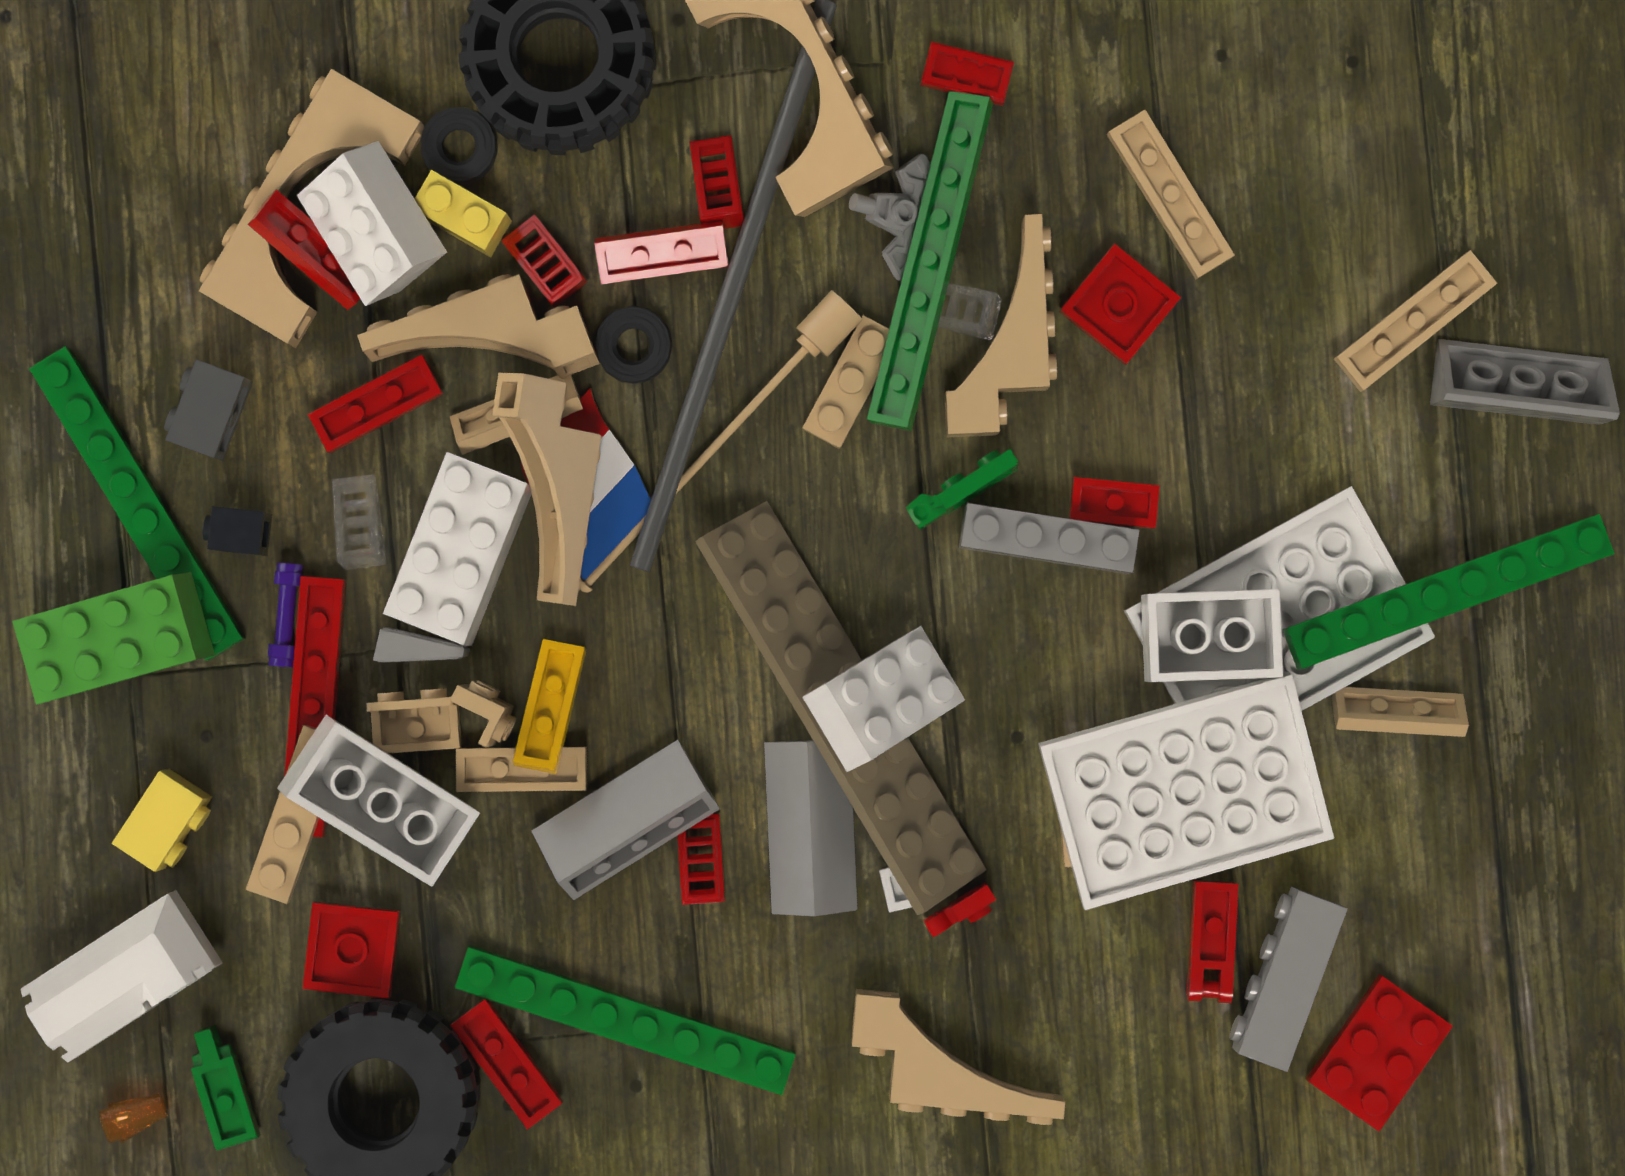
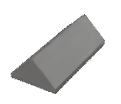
M1438 339L1430 405L1596 425L1617 420L1620 411L1608 358Z
M813 740L764 742L772 914L821 916L856 911L857 887L853 807Z

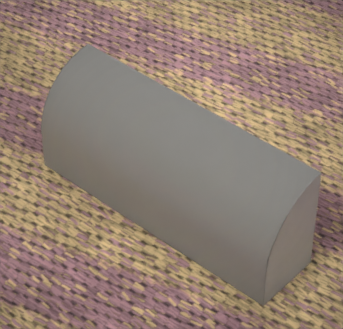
M676 740L533 829L532 833L556 881L575 900L718 811L720 807L680 742Z

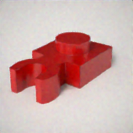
M984 881L948 903V906L923 920L932 937H935L958 921L960 923L967 918L970 923H973L992 911L989 904L994 902L996 898Z

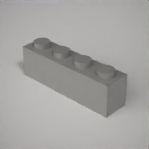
M967 503L964 507L958 548L1130 574L1134 570L1139 530Z
M1294 887L1290 888L1288 895L1284 893L1281 895L1274 917L1279 919L1273 935L1268 934L1265 937L1260 950L1259 958L1264 961L1259 975L1253 974L1246 987L1244 998L1249 1000L1245 1013L1243 1016L1238 1015L1235 1018L1229 1038L1234 1041L1232 1048L1238 1054L1288 1072L1348 908Z

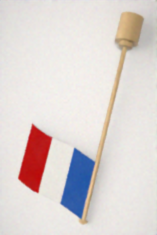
M831 290L796 327L802 334L797 339V342L802 347L681 477L676 494L808 352L813 357H816L820 352L828 357L862 321V318L834 291ZM591 388L580 399L583 409L562 418L560 423L562 427L601 435L600 459L596 468L593 488L594 500L590 508L587 545L584 550L581 569L580 590L585 593L593 590L590 586L640 534L651 502V498L635 464L604 422L594 401ZM521 462V467H522V471H523L524 477H525L527 483L529 484V481H528V478H527V476H526V473H525L523 464H522V462Z

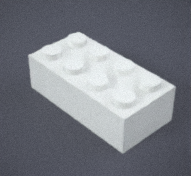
M446 452L383 614L461 645L472 646L531 497L530 485Z
M327 714L277 788L288 799L431 887L480 814V812Z

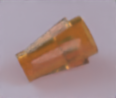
M160 1093L147 1097L109 1102L108 1108L99 1111L101 1125L109 1143L119 1140L123 1144L154 1123L168 1117Z

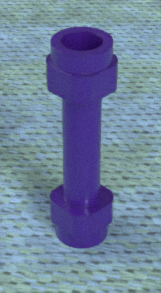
M277 563L274 584H279L275 642L274 644H269L268 647L269 666L293 667L295 646H292L296 590L297 586H300V576H303V565Z

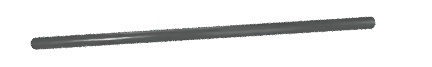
M816 0L813 11L817 19L822 16L830 27L837 5L828 0ZM801 45L629 565L646 572L651 571L778 186L776 176L783 171L816 71L803 45Z

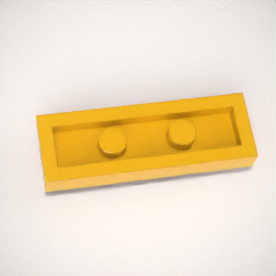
M546 639L542 640L513 758L514 766L557 774L586 655L585 647Z

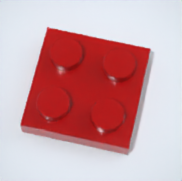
M1114 243L1059 312L1126 366L1181 297Z
M319 901L313 902L302 989L379 998L391 997L401 911Z

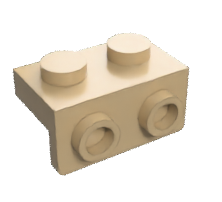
M479 680L477 682L471 681L470 684L457 685L450 701L489 720L478 744L490 747L502 740L506 741L517 719L511 716L515 706L498 698L500 690Z
M447 689L420 690L421 699L404 700L403 692L378 693V702L366 703L367 712H371L373 744L387 753L462 748L459 705L450 701L451 697H447Z

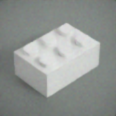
M379 141L342 153L297 195L365 306L400 292L447 253Z
M1280 589L1141 595L1144 682L1283 677Z
M921 626L802 697L847 772L873 760L965 701V698Z

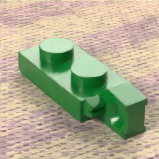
M998 449L990 452L977 462L979 469L965 477L960 472L945 481L940 486L943 492L938 495L920 494L906 507L909 516L917 528L921 531L946 514L949 515L1018 471V460L1011 449L1002 454Z
M216 1024L199 1029L194 1033L199 1053L192 1056L194 1066L191 1068V1072L216 1151L257 1139L261 1134L236 1053L233 1052L231 1044L222 1046Z

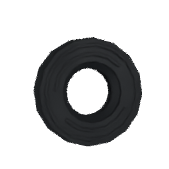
M465 107L448 108L435 114L426 124L420 139L421 155L427 168L457 185L471 184L482 179L493 167L498 154L497 137L490 122L479 112ZM456 130L469 132L475 140L473 155L463 162L451 161L443 152L445 138Z
M635 306L618 309L607 316L597 330L595 350L598 360L606 373L620 382L637 384L650 381L663 371L670 360L672 342L669 329L662 319L649 309ZM629 329L643 331L650 341V349L647 355L635 362L625 360L617 350L618 338Z

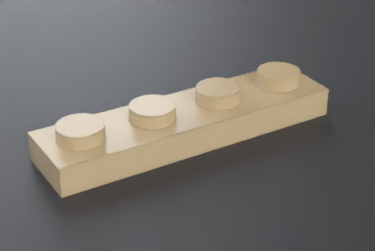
M1146 110L1141 111L1107 133L1114 148L1196 280L1235 256Z
M1469 250L1336 356L1334 360L1357 389L1362 392L1494 287L1497 282L1473 252Z
M303 725L287 772L317 728ZM281 792L275 804L246 890L288 904L293 895L319 817L288 799Z

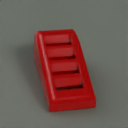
M727 135L690 141L701 223L722 221L723 229L741 227L744 221V211L732 136ZM718 154L726 155L724 160L705 163L701 161V157ZM728 171L727 176L704 179L705 174ZM729 188L731 193L708 197L706 193Z
M535 214L501 240L553 308H556L588 283ZM536 230L540 236L520 251L516 244ZM546 243L550 249L530 264L526 258ZM557 256L560 262L540 277L536 271ZM567 269L570 275L550 290L546 284L563 270Z
M719 813L711 814L689 828L711 827L712 836L687 837V831L677 836L682 905L724 902L726 900ZM713 846V853L688 855V847ZM714 862L713 871H689V864ZM715 880V888L691 890L690 882Z

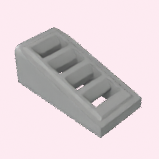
M383 627L379 632L373 661L400 662L462 659L469 656L470 648L455 642L391 627Z

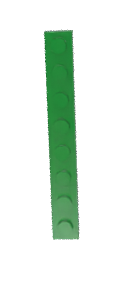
M949 91L867 420L872 424L912 431L993 107V101L990 97Z
M64 346L30 367V372L155 578L159 579L174 574L192 573L215 653L213 656L204 658L205 661L214 659L245 640L244 634L72 350Z
M1600 514L1282 630L1297 670L1615 553Z
M471 945L467 949L455 985L456 989L779 1095H783L796 1055L795 1051Z

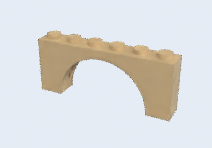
M685 0L696 23L706 28H711L719 23L737 18L751 17L774 21L791 32L810 56L816 70L820 89V108L817 124L807 147L800 157L788 169L776 176L795 216L806 217L894 168L888 158L893 155V150L882 132L876 134L869 118L874 116L873 111L862 93L856 95L849 81L854 78L851 67L843 55L836 56L830 44L835 39L831 28L822 16L817 19L810 5L815 0Z
M333 69L329 71L326 77L321 76L314 84L310 93L312 102L304 114L299 113L292 121L288 130V135L291 137L282 151L278 149L271 156L266 166V172L269 174L260 188L256 186L251 190L244 203L245 214L239 224L233 223L229 227L222 240L223 251L217 261L211 260L206 265L200 277V282L203 284L199 292L294 348L298 346L316 316L317 311L308 306L294 292L286 280L278 259L277 249L247 224L268 196L276 189L287 198L295 185L306 174L317 166L338 158L342 153L379 141L389 159L405 166L419 143L425 128L420 120Z

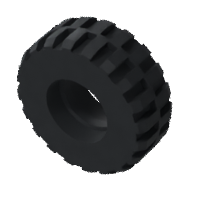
M472 0L467 8L470 16L467 23L461 24L459 40L462 44V51L458 54L460 69L464 74L466 82L465 86L483 117L507 140L512 139L520 143L522 148L537 152L538 149L548 150L550 155H566V151L579 149L580 153L594 150L593 144L604 139L609 143L621 134L619 129L627 122L632 124L640 114L639 107L643 100L648 99L653 86L651 79L653 71L656 70L654 39L647 14L640 0ZM564 18L578 21L590 29L598 45V62L591 75L580 85L561 92L543 91L532 86L522 75L518 63V51L524 38L533 28L548 20Z
M372 998L366 1002L359 1003L356 1001L343 1006L321 1020L300 1039L299 1045L289 1055L283 1068L286 1073L284 1080L279 1084L277 1099L282 1101L283 1111L278 1114L280 1129L287 1130L291 1139L286 1144L293 1158L298 1155L301 1156L308 1165L304 1171L309 1176H440L450 1168L466 1146L471 1131L475 1127L478 1117L477 1101L480 1099V1082H476L474 1070L477 1067L472 1054L466 1053L461 1044L462 1041L455 1031H451L441 1022L443 1020L442 1016L433 1010L427 1013L417 1008V1003L402 999L400 1002L389 1001L388 998ZM372 1058L391 1061L402 1067L413 1079L420 1098L419 1111L412 1125L401 1134L388 1138L369 1135L357 1128L346 1115L341 1101V1085L350 1069L362 1061Z

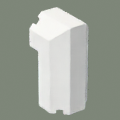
M177 890L161 897L21 988L22 997L31 995L32 1002L25 1005L26 1013L45 1044L52 1050L62 1046L68 1052L61 1057L68 1063L158 1006L164 999L174 996L202 978L223 962Z

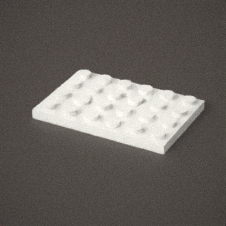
M1352 486L1155 593L1280 589L1283 673L1290 672L1293 676L1301 711L1435 638L1430 626L1426 623L1307 668L1297 670L1282 629L1406 584ZM1141 602L1124 610L1143 645ZM1264 678L1168 681L1163 683L1174 703L1177 704Z
M1290 672L1283 673V677L1260 679L1038 743L1084 910L1334 839L1294 679Z

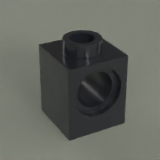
M212 506L211 515H206L203 524V540L208 541L207 549L268 556L272 514L261 511Z

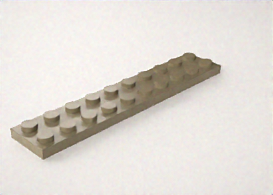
M766 501L696 540L695 542L915 913L919 915L928 911L985 872V866L908 737L873 760L847 772L802 698L862 660L769 503Z

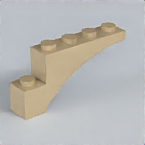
M1042 214L1025 215L1022 220L1021 254L1017 280L1008 311L997 336L982 360L955 391H946L944 394L946 437L998 435L1000 425H1007L1006 399H999L998 393L1046 391L1050 387V380L1057 379L1056 354H1048V337L1055 336L1054 311L1046 310V294H1053L1052 268L1045 269L1044 252L1051 251L1050 226H1043Z
M509 274L495 277L487 283L488 286L473 292L471 290L455 292L447 298V302L433 307L431 305L418 306L407 313V317L394 322L382 320L373 323L367 328V332L357 335L362 351L372 362L400 353L428 348L467 347L490 349L529 359L554 369L560 379L600 364L578 307L559 306L545 313V318L538 320L527 288L519 274L513 277Z
M498 373L492 416L500 418L516 447L529 481L536 511L539 535L537 600L576 606L577 595L581 587L580 575L584 550L587 545L590 508L594 500L593 488L596 468L600 459L601 435L560 426L562 413L565 408V382L523 373Z
M856 989L851 1037L852 1047H860L859 1053L869 1056H885L886 1050H893L889 1099L890 1103L898 1104V1110L923 1112L924 1106L941 1108V1114L956 1117L966 1116L967 1110L984 1112V1118L998 1121L1009 1120L1010 1114L1027 1116V1122L1040 1125H1051L1053 1119H1064L1065 1100L1062 1095L1034 1091L1003 1082L971 1067L950 1054L928 1036L900 1005L899 993Z

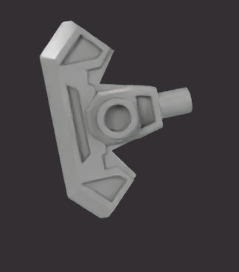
M924 154L916 155L896 170L895 173L903 193L870 194L869 197L854 193L849 200L850 210L866 214L865 219L868 222L896 236L882 251V256L893 276L899 281H902L931 165Z

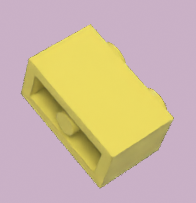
M433 170L430 171L415 197V201L429 223L490 258L512 222L508 214Z
M171 769L160 770L111 844L154 872L166 869L167 866L173 868L187 849L183 841L190 830L198 831L208 818L211 810L206 806L212 796Z

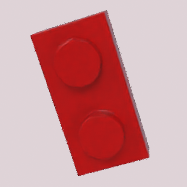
M1073 477L1069 519L1099 524L1155 529L1160 485Z

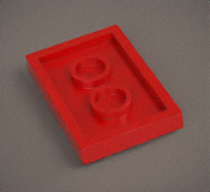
M1379 974L1311 1070L1306 1080L1380 1132L1448 1035L1453 1025Z

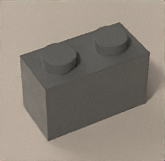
M196 359L193 367H187L182 376L180 390L183 391L178 407H172L166 418L164 429L168 431L165 440L224 461L253 381Z

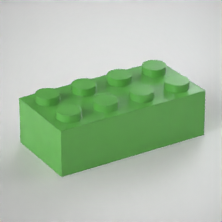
M191 572L169 575L12 621L36 705L215 655Z

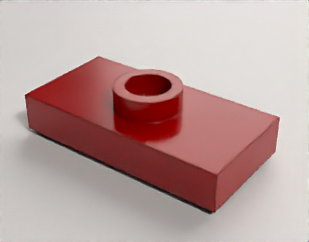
M931 41L920 86L947 93L954 91L991 98L993 104L1003 106L1014 62Z

